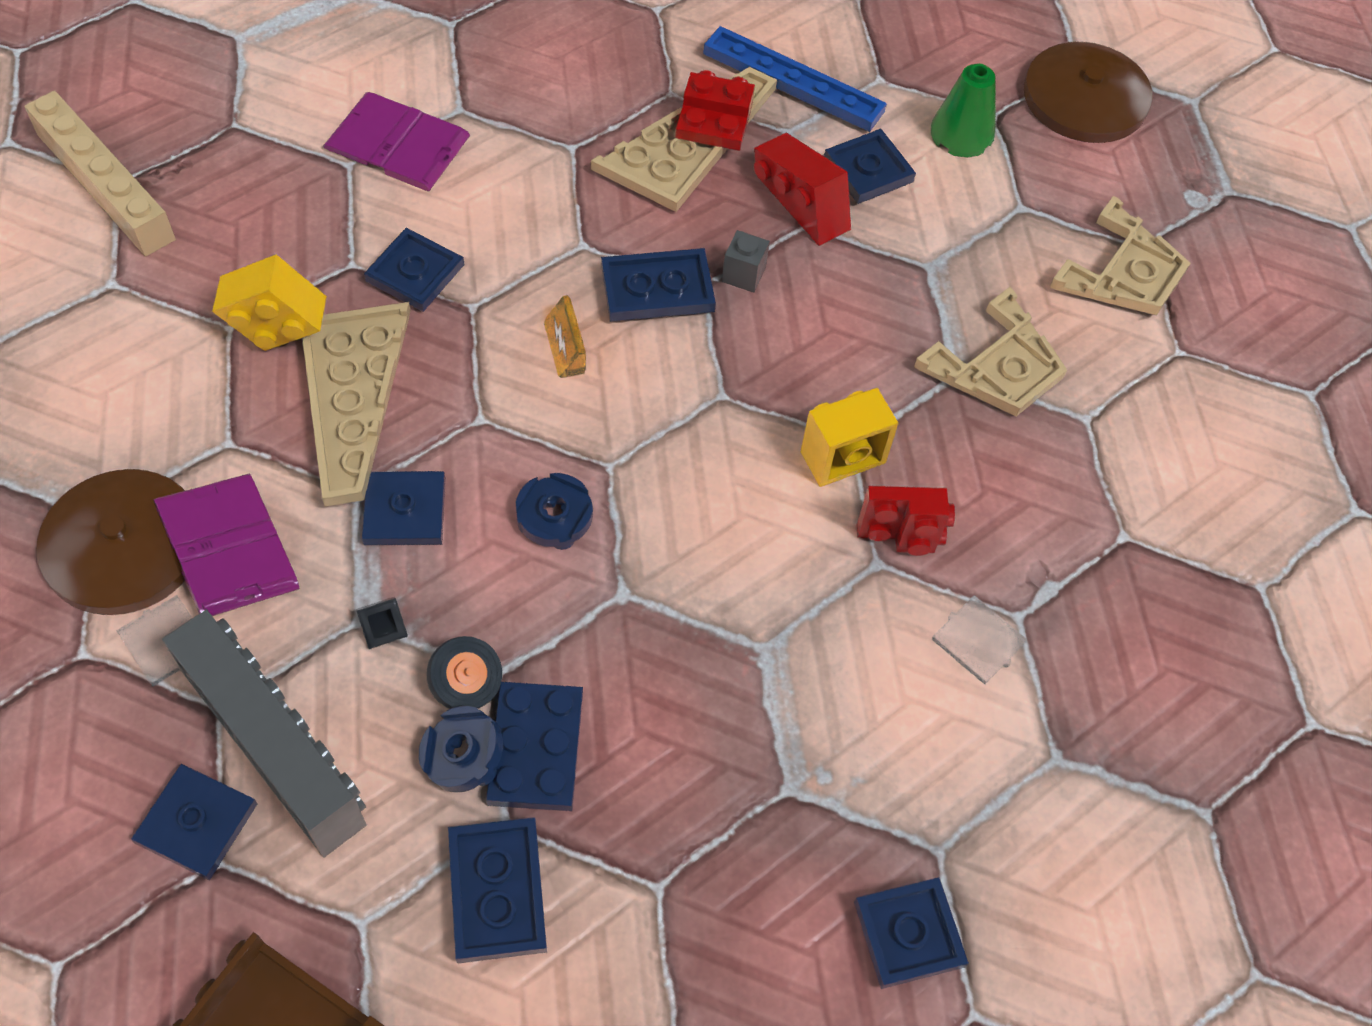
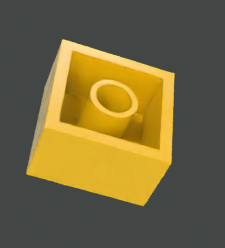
M275 254L221 275L212 312L252 341L257 347L267 351L320 332L327 296Z
M878 387L865 392L856 391L845 399L831 404L827 402L822 403L809 411L800 452L819 487L885 464L897 430L898 421Z

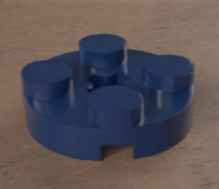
M550 473V478L538 480V477L522 487L516 499L518 528L528 539L536 544L565 550L583 537L591 526L593 519L591 498L585 485L573 476L563 473ZM556 504L561 505L562 514L548 515V511L545 509L547 506L553 508Z
M459 706L447 710L440 715L444 719L438 722L434 728L429 726L421 739L419 763L422 770L427 773L431 781L449 792H466L479 785H488L496 776V767L501 760L503 752V736L499 724L476 707ZM466 740V744L469 745L467 751L460 757L453 754L454 749L460 748L462 741Z

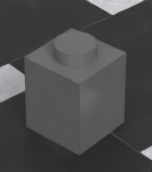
M737 230L724 257L722 282L754 293L766 269L770 241Z

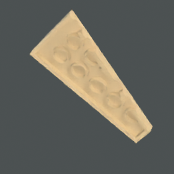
M751 67L733 76L743 77L750 84H755L753 105L748 123L776 90L777 79ZM680 107L641 130V136L631 142L626 143L623 141L614 146V152L604 158L599 155L592 159L591 170L677 212L728 148L675 138L676 127L682 110Z
M409 302L324 314L320 332L302 338L321 493L325 507L363 501L365 498L411 312Z

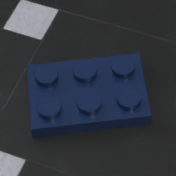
M705 248L601 257V268L610 322L715 312L716 302Z
M501 682L496 723L499 724L503 736V752L501 760L496 767V776L488 784L487 806L558 811L573 810L583 687Z
M535 817L448 827L455 958L457 964L547 953Z

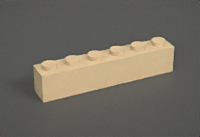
M55 90L24 106L39 138L145 257L176 240L166 212Z

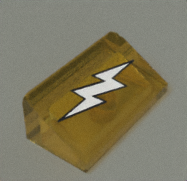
M568 295L562 296L546 317L544 325L558 376L565 378L585 374L586 351L571 298Z

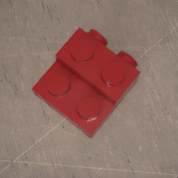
M703 70L700 73L691 72L684 92L683 107L677 123L675 138L740 151L753 105L755 84H750L745 78L739 76L733 77L731 80L719 78L708 70Z
M868 486L857 522V538H869L873 541L895 539L896 552H908L914 556L935 553L937 545H946L947 527H953L955 522V506L953 503H948L947 488Z

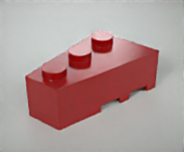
M787 132L754 148V170L757 177L818 246L851 230L848 172Z

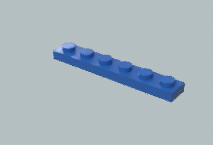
M719 26L704 44V55L740 72L751 67L777 79V89L868 132H871L885 113L886 102L722 26Z

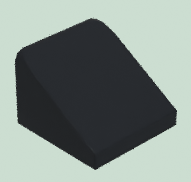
M395 597L356 609L369 649L408 637Z

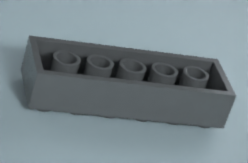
M206 609L162 638L184 676L322 857L325 858L367 826L361 813L366 808V805L359 796L360 791L345 772L340 774L333 763L335 760L320 740L315 742L308 732L310 728L295 708L292 711L284 701L285 697L279 687L271 678H265L259 670L261 669L260 664L249 649H242L236 640L238 638L227 621L222 618L216 622Z

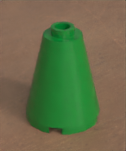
M971 64L964 68L935 114L931 124V136L938 147L942 144L949 149V154L966 158L983 154L987 147H991L995 139L996 76L993 70L984 64Z

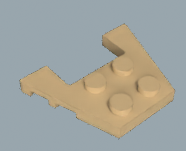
M1113 196L1099 215L1096 223L1124 237L1125 241L1100 275L1067 259L1053 278L1050 287L1062 292L1157 315L1186 273L1190 262L1160 235L1155 238L1141 225L1143 220L1139 216L1137 218L1130 216L1122 208L1123 202Z
M1011 287L990 301L986 312L1009 330V332L967 364L938 341L917 357L914 365L919 371L1016 417L1061 381L1067 372L1066 367L1044 335L1040 336L1030 322L1032 317L1029 312L1025 314L1017 303L1016 299L1018 296Z

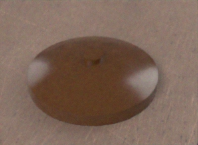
M1090 42L1061 43L1042 51L1030 64L1024 82L1026 103L1034 116L1042 124L1064 137L1088 143L1113 142L1134 133L1145 121L1153 99L1152 87L1146 74L1132 59L1115 49Z
M140 469L109 471L77 484L61 496L52 506L40 527L36 552L38 565L45 580L52 590L66 603L93 614L119 615L132 613L148 608L165 599L184 583L185 578L181 571L180 561L175 549L172 548L153 499L185 490L166 476Z

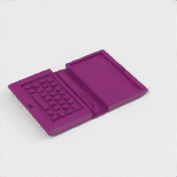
M366 92L323 145V148L366 166L371 163L375 166L383 167L385 175L422 190L430 191L470 137V134L457 125L426 114L418 109L408 107L372 92Z
M250 473L153 499L172 548L175 549L180 561L181 571L199 614L207 609L212 616L300 589L291 563Z

